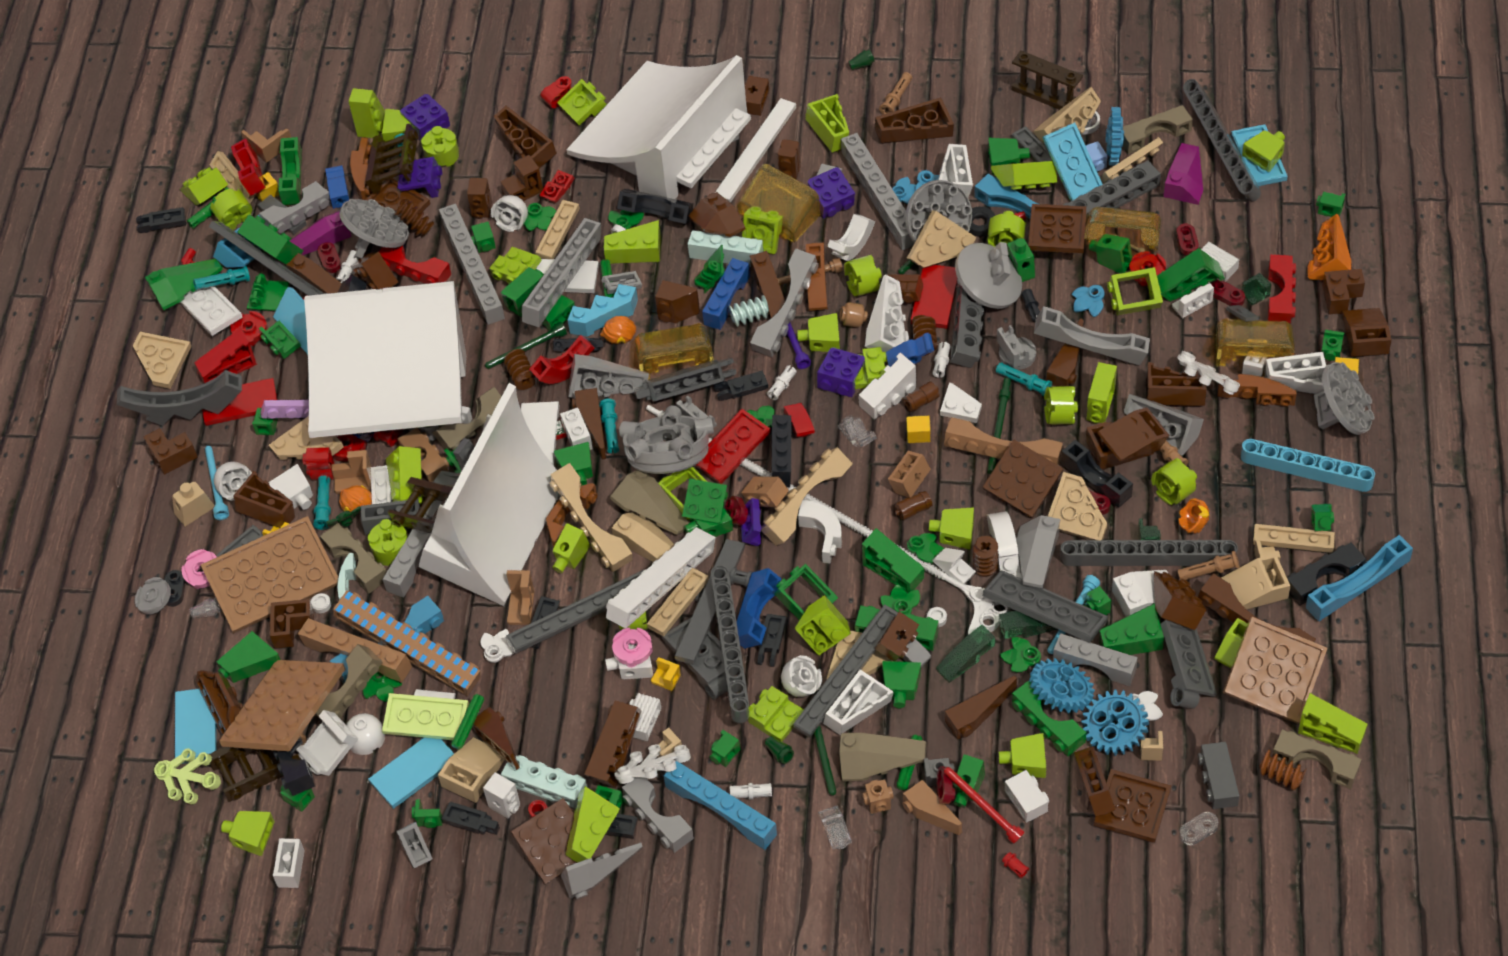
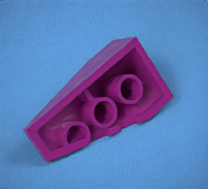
M1181 143L1165 181L1164 197L1199 205L1203 194L1199 146Z
M339 210L321 217L293 237L290 242L304 250L301 255H306L316 251L322 243L330 242L334 244L352 236L350 230L342 222Z

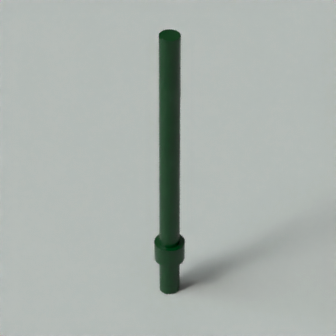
M1004 378L1002 389L999 391L998 398L1000 402L993 436L1001 439L1007 401L1010 400V378ZM989 458L988 474H991L995 469L997 458Z

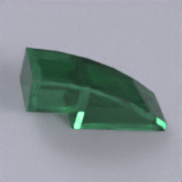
M1018 611L999 614V625L1004 639L1023 635V638L1058 630Z
M983 624L980 625L936 667V670L948 683L952 682L978 663L980 656L995 646V636Z

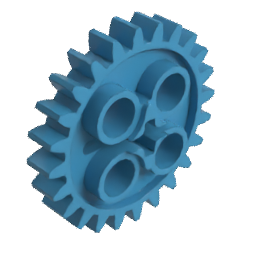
M1120 107L1111 108L1105 138L1109 165H1116L1119 163L1124 140L1123 117H1121Z
M1054 658L1053 662L1049 659L1046 662L1041 660L1039 664L1035 665L1030 674L1029 682H1031L1030 688H1034L1033 694H1039L1038 700L1044 699L1045 705L1050 703L1052 704V709L1058 707L1060 712L1063 709H1066L1068 713H1070L1071 709L1075 713H1077L1078 709L1083 711L1091 703L1095 691L1092 688L1094 684L1089 682L1091 678L1084 677L1086 672H1079V666L1073 668L1071 662L1067 665L1063 659L1061 663L1056 658Z
M1114 690L1113 695L1106 691V697L1104 698L1098 694L1099 700L1092 699L1093 706H1086L1089 713H1083L1086 719L1082 720V725L1085 726L1083 730L1087 732L1086 740L1091 741V746L1095 747L1097 745L1098 752L1105 749L1106 755L1109 754L1110 750H1113L1115 756L1118 750H1121L1124 755L1126 748L1132 752L1133 744L1138 747L1140 746L1138 739L1145 740L1142 733H1148V729L1145 726L1149 725V720L1145 719L1148 717V713L1144 711V704L1139 705V698L1133 700L1134 696L1132 693L1126 697L1124 690L1121 695H1118L1117 690ZM1117 707H1124L1123 711L1115 712ZM1099 717H1106L1105 721L1097 722ZM1128 723L1134 724L1130 729L1124 728ZM1110 733L1116 734L1112 739L1107 738Z

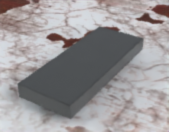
M1240 305L1227 306L1226 308L1227 311L1245 322L1259 319V316Z

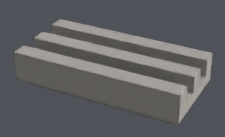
M636 271L603 276L601 280L602 283H605L604 287L607 289L608 294L615 293L618 284L633 286L636 289H641L642 287Z

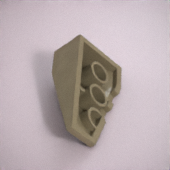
M636 470L628 474L610 497L623 510L627 512L632 510L640 514V518L644 520L649 518L655 521L657 526L676 535L684 532V526L689 524L688 520L682 517L680 510L658 482L646 472Z
M841 733L839 752L842 781H864L870 779V776L879 773L883 775L888 773L889 770L898 767L905 768L924 762L926 741L868 733Z

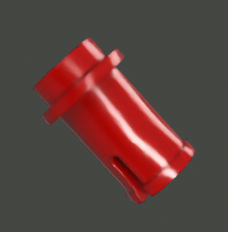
M1009 852L1002 859L1005 867H1009L1021 879L1028 873L1027 871L1030 868L1016 858L1017 855L1015 853Z

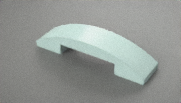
M353 553L348 554L339 573V600L346 591H349V580H356L354 570L357 567V563Z

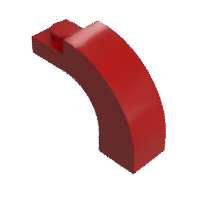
M580 335L565 353L552 359L541 355L529 370L539 381L547 384L565 381L571 376L574 354L588 356L595 347L584 336Z

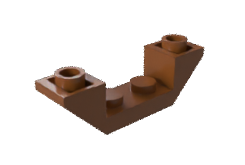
M593 483L583 485L580 488L582 506L588 509L598 496L596 486ZM560 499L546 517L553 548L564 529L562 524L568 512H571L568 506L566 508L563 506Z

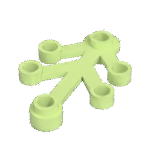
M185 749L181 755L172 761L164 760L156 764L154 772L158 779L165 782L170 799L174 801L180 800L183 791L186 803L193 805L197 802L198 795L192 792L188 780L202 783L204 787L210 790L217 789L220 786L221 780L219 775L213 772H207L205 775L192 772L200 765H209L212 760L211 755L202 752L195 759L196 753L191 749ZM184 761L190 762L181 769H175ZM172 777L178 778L182 791L175 787Z

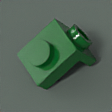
M416 799L415 807H412V819L416 820L417 826H425L427 828L442 826L440 809H423L421 800Z

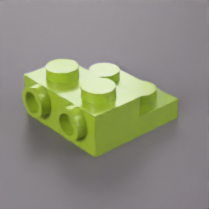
M583 79L557 102L579 126L591 114L595 117L607 105L604 102L606 98L600 92L596 93V88L590 82L586 83Z
M760 207L749 208L744 213L743 224L746 230L742 231V237L762 240L763 251L776 254L779 235L782 231L783 216L778 215V212L773 210L764 212L761 211Z
M511 247L504 257L499 255L489 269L492 272L493 278L510 284L528 267L535 270L542 260L538 255Z
M881 347L863 349V354H858L865 357V362L855 379V389L866 388L875 378L878 380L885 373L884 369L886 366L884 363H887L886 351L882 352Z
M771 686L769 690L764 689L761 692L760 701L757 704L753 703L750 705L748 722L767 735L783 742L794 728V722L804 709L789 701L788 695Z

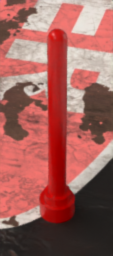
M950 767L944 769V773L1006 831L1005 834L1010 842L1014 844L1024 834V831L1019 826H1012Z

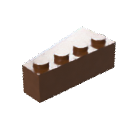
M940 97L875 117V131L881 143L953 137L954 123Z
M507 105L494 115L498 129L519 159L530 155L540 169L557 154L551 139Z
M615 700L613 705L609 707L608 718L584 773L593 782L613 788L617 787L618 779L615 778V773L618 768L624 766L642 712L637 706Z

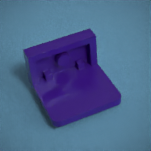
M424 94L400 110L401 115L416 128L420 142L423 136L432 130L433 127L441 126L446 129L450 126L447 111L428 94Z
M434 157L414 160L411 181L408 182L403 174L399 175L398 189L405 191L425 187L431 198L438 197L439 189H441L440 177L443 174L441 166L437 164Z
M835 167L808 180V186L820 203V215L823 219L828 216L832 217L837 212L847 210L854 205L855 192L839 168Z
M830 348L817 372V388L853 397L855 393V379L865 362V357L837 348Z

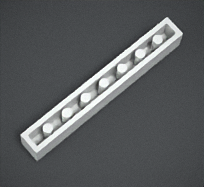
M697 527L690 533L688 532L680 542H676L673 548L666 551L659 560H655L652 566L647 570L645 569L638 578L633 579L625 589H621L617 596L608 601L606 605V618L627 628L679 583L692 568H696L713 553L716 537Z

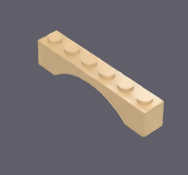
M838 447L824 451L821 455L822 459L810 467L809 470L811 472L808 475H804L798 481L799 485L797 488L791 489L786 495L788 498L775 507L776 512L773 515L770 514L763 521L764 525L761 531L775 546L785 543L796 530L798 510L807 493L820 482L842 477L853 464Z
M569 463L550 474L551 482L549 484L554 492L558 491L563 506L565 508L569 507L572 519L580 523L582 526L580 529L592 541L591 546L594 551L601 554L604 566L606 568L610 567L612 572L631 562L633 560L632 552L623 539L603 531L588 517L580 499V477L572 465Z

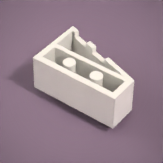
M949 144L938 180L955 183L969 197L973 183L966 145Z
M1323 352L1266 359L1264 367L1265 378L1280 382L1295 391L1317 394L1324 390L1322 381L1323 370L1326 367Z
M901 353L896 356L898 360L891 367L886 366L884 369L885 373L878 380L875 378L859 394V406L873 419L885 414L890 407L897 405L906 394L912 393L916 389V365Z
M859 670L827 711L823 724L841 735V733L846 732L890 703L893 691L862 670Z

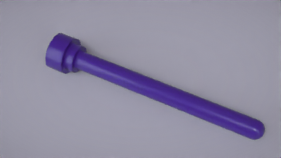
M789 322L787 335L796 354V366L798 369L808 368L811 360L802 351L792 325Z

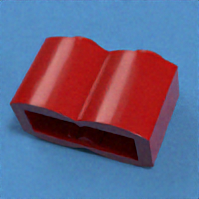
M330 447L306 448V453H303V464L306 465V473L310 475L311 480H318L320 476H327V478L330 477V480H335L332 473V464H335V461L332 458Z

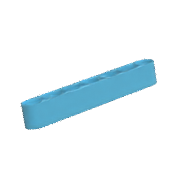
M1247 439L1242 444L1241 460L1250 465L1362 492H1367L1373 487L1375 471L1368 466L1255 439Z

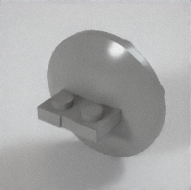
M933 180L920 186L910 198L906 209V227L914 243L932 210L939 212L969 232L972 221L971 204L966 193L955 183L945 180Z
M349 199L340 209V218L344 225L359 237L355 246L358 249L355 256L359 258L363 257L369 243L388 248L402 246L409 235L408 226L403 221H400L398 216H394L395 211L392 208L383 207L373 199L368 201Z
M999 242L996 247L984 243L970 244L957 256L955 262L957 282L977 304L1001 309L1012 305L1019 298L1022 291V279L1008 257L1007 243Z
M1333 362L1327 365L1322 375L1324 390L1314 395L1318 426L1325 429L1340 422L1347 430L1356 435L1369 431L1372 420L1375 419L1370 406L1372 399L1361 385L1357 372L1355 370L1351 371L1343 362Z

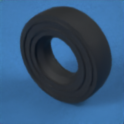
M981 206L972 208V221L969 233L979 237L988 235L989 220L995 216L994 212L989 208ZM975 218H985L987 223L979 226L975 225L973 220Z

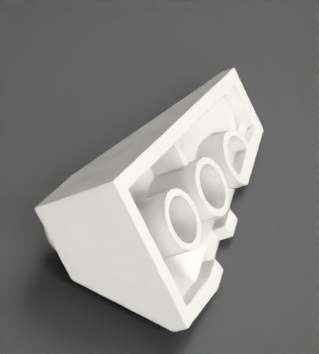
M888 275L883 276L867 327L865 347H881L882 352H887L909 340L908 331H905L904 328L906 318L905 315H902L901 310L903 299L900 282Z

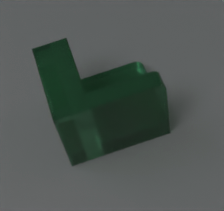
M1258 273L1244 281L1241 290L1245 293V299L1251 305H1255L1270 296L1272 284L1261 273Z
M1139 518V540H1160L1161 534L1158 527L1144 526L1143 518Z

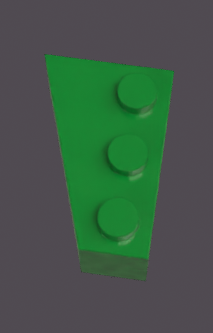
M249 214L237 231L286 265L298 253L302 254L304 251L290 242L292 238L285 233L278 234L279 229L269 224V226H266V221L258 215L254 218Z
M1200 248L1157 275L1161 296L1170 302L1192 293L1191 290L1194 288L1205 286L1216 279H1219V281L1225 279L1219 262Z
M877 528L862 543L863 566L892 584L899 585L907 593L915 590L923 581L924 567Z
M1155 604L1100 630L1099 645L1128 655L1163 650L1164 635Z

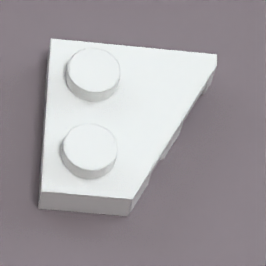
M949 383L940 415L977 423L982 404L953 383Z

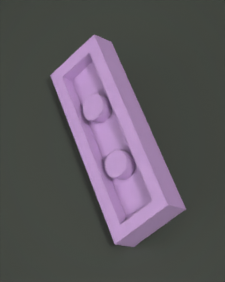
M264 400L261 417L271 419L306 418L309 416V400Z

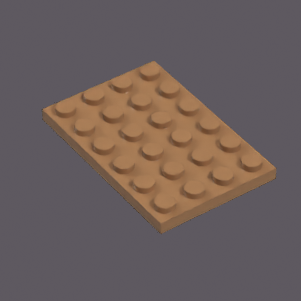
M308 516L201 564V568L233 633L270 617L271 603L309 599L316 594L337 586L339 578Z
M289 660L276 661L235 717L234 722L231 723L219 740L221 746L290 751L346 670L344 664Z

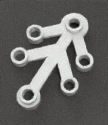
M1182 351L1178 355L1179 363L1186 367L1184 372L1190 376H1195L1198 370L1201 375L1199 382L1209 386L1213 379L1223 385V390L1228 394L1233 395L1234 392L1238 391L1240 387L1238 382L1226 375L1217 373L1216 369L1195 361L1196 357L1191 353Z
M657 744L651 745L648 748L649 755L644 761L640 751L632 752L629 755L631 761L626 766L618 768L615 778L622 784L632 782L634 777L655 778L658 775L657 770L674 771L677 768L675 761L679 763L688 761L691 758L690 751L685 745H679L674 748L675 751L673 753L656 759L660 755L661 747Z

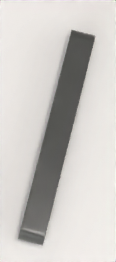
M1195 79L1187 80L1183 85V90L1237 188L1248 201H1256L1261 196V190L1208 95Z
M1069 540L1061 545L1060 561L1066 566H1193L1214 560V557L1217 555L1220 557L1231 554L1232 551H1235L1237 554L1238 546L1232 540Z
M718 565L711 570V582L732 720L737 723H744L749 719L750 715L730 577L728 569L725 566Z

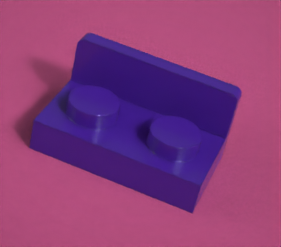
M751 498L745 504L748 509V516L746 522L741 526L742 542L759 546L761 544L760 532L762 528L760 524L761 510L759 508V500Z

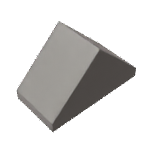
M416 822L397 831L400 843L413 868L433 859Z

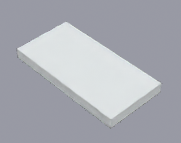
M541 259L542 261L536 269L545 274L555 259ZM585 261L564 292L595 293L599 262Z
M215 286L198 289L194 292L189 291L184 295L185 299L179 302L211 336L242 318L241 312Z
M559 402L522 403L521 412L531 434L554 466Z

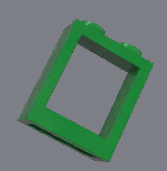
M806 563L801 568L799 566L795 567L790 572L791 577L788 580L782 579L776 585L778 589L774 593L799 621L805 612L785 590L800 576L821 597L825 595L832 604L838 599L835 593Z

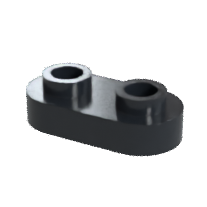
M172 570L165 576V581L169 583L171 594L173 593L174 595L170 596L166 605L175 607L183 601L186 580L183 578L181 571Z

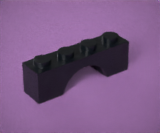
M625 188L620 191L617 209L656 214L668 220L686 224L691 221L689 215L692 212L694 203Z
M772 415L771 477H779L786 487H790L791 415Z
M1074 440L1062 450L1061 464L1076 476L1082 477L1084 482L1098 493L1108 497L1115 506L1120 508L1132 497L1133 483L1119 472L1112 475L1102 470L1093 460L1090 451L1078 441Z
M1352 542L1345 546L1341 545L1333 553L1322 556L1319 561L1313 564L1309 563L1303 570L1290 574L1287 577L1290 584L1289 595L1301 606L1307 602L1308 595L1317 590L1318 585L1316 581L1319 578L1328 574H1338L1347 577L1365 564L1366 558Z
M301 735L290 751L273 750L276 760L280 761L277 764L278 770L281 775H284L281 778L285 790H290L292 796L316 787L312 772L305 759H292L296 749L303 744Z

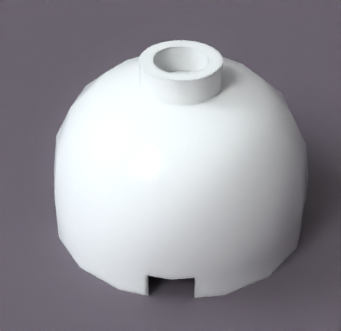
M514 195L503 196L493 204L491 216L492 218L495 217L498 227L505 231L513 232L514 230H519L524 225L528 217V209L522 199Z
M238 462L222 464L214 476L215 488L221 496L232 501L234 500L233 495L252 472L245 465Z
M800 655L786 663L781 673V682L789 694L796 697H806L815 693L821 687L822 675L820 669H817L814 665L815 661L807 656Z
M358 714L347 722V727L359 738L351 748L353 753L359 755L371 754L373 750L383 745L385 740V734L382 732L383 726L374 715Z

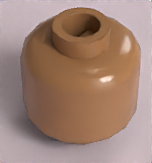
M848 302L845 306L841 307L839 318L844 326L858 328L861 327L863 322L867 321L868 312L865 311L862 304Z

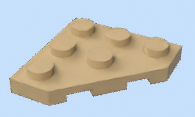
M932 210L907 259L920 267L937 264L957 257L966 246L974 243L976 237L939 212Z
M140 332L133 344L134 350L153 385L171 389L192 347L189 341Z
M309 416L269 444L271 450L280 460H287L288 457L303 459V453H306V448L330 447L332 456L344 448L336 436L310 438L308 433Z
M1063 472L1048 517L1060 519L1059 531L1087 540H1103L1107 529V522L1102 516L1093 496L1090 494L1086 483L1080 476Z
M851 631L850 635L837 643L826 680L862 633ZM876 650L862 671L871 675L878 671V668L882 667L883 661L892 660Z

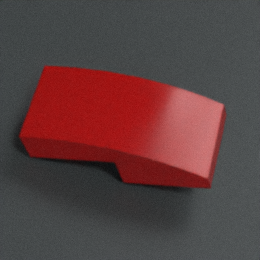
M557 170L552 181L546 183L540 197L556 203L574 181L573 175Z
M802 403L783 406L784 414L791 415V430L797 437H805L808 434L815 433L811 419Z

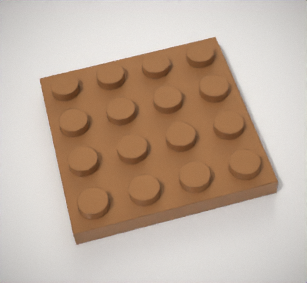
M1251 617L1223 693L1300 724L1302 711L1309 693L1313 691L1328 648Z

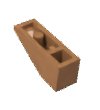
M923 780L903 793L902 804L908 813H912L916 818L954 834L960 835L962 833L961 821L945 804L939 803L938 796Z

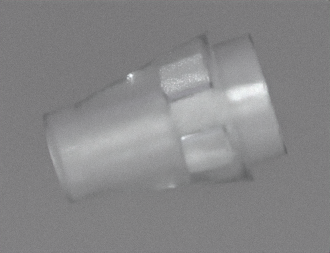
M211 597L190 608V614L193 619L216 616L217 613L221 612L217 599H212Z

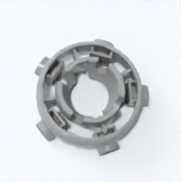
M672 405L666 408L664 415L661 417L648 419L640 423L623 421L620 425L619 433L621 438H623L627 460L632 467L646 473L664 474L682 471L701 462L708 453V435H713L714 430L711 417L697 419L690 416H682L680 408Z

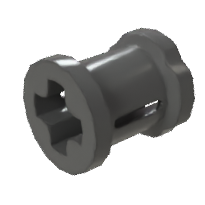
M734 567L730 574V584L733 585L735 583L747 588L753 572L740 571Z

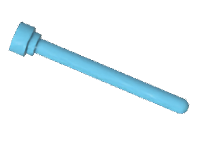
M206 446L205 453L216 504L213 508V514L215 519L223 520L229 517L228 506L223 503L221 494L215 488L214 476L217 469L213 449L211 446Z
M1093 575L1085 577L1083 590L1076 603L1083 605L1086 601V594L1099 587L1100 581ZM1058 630L1047 649L1049 654L1054 653V647L1060 633L1065 635L1066 632Z

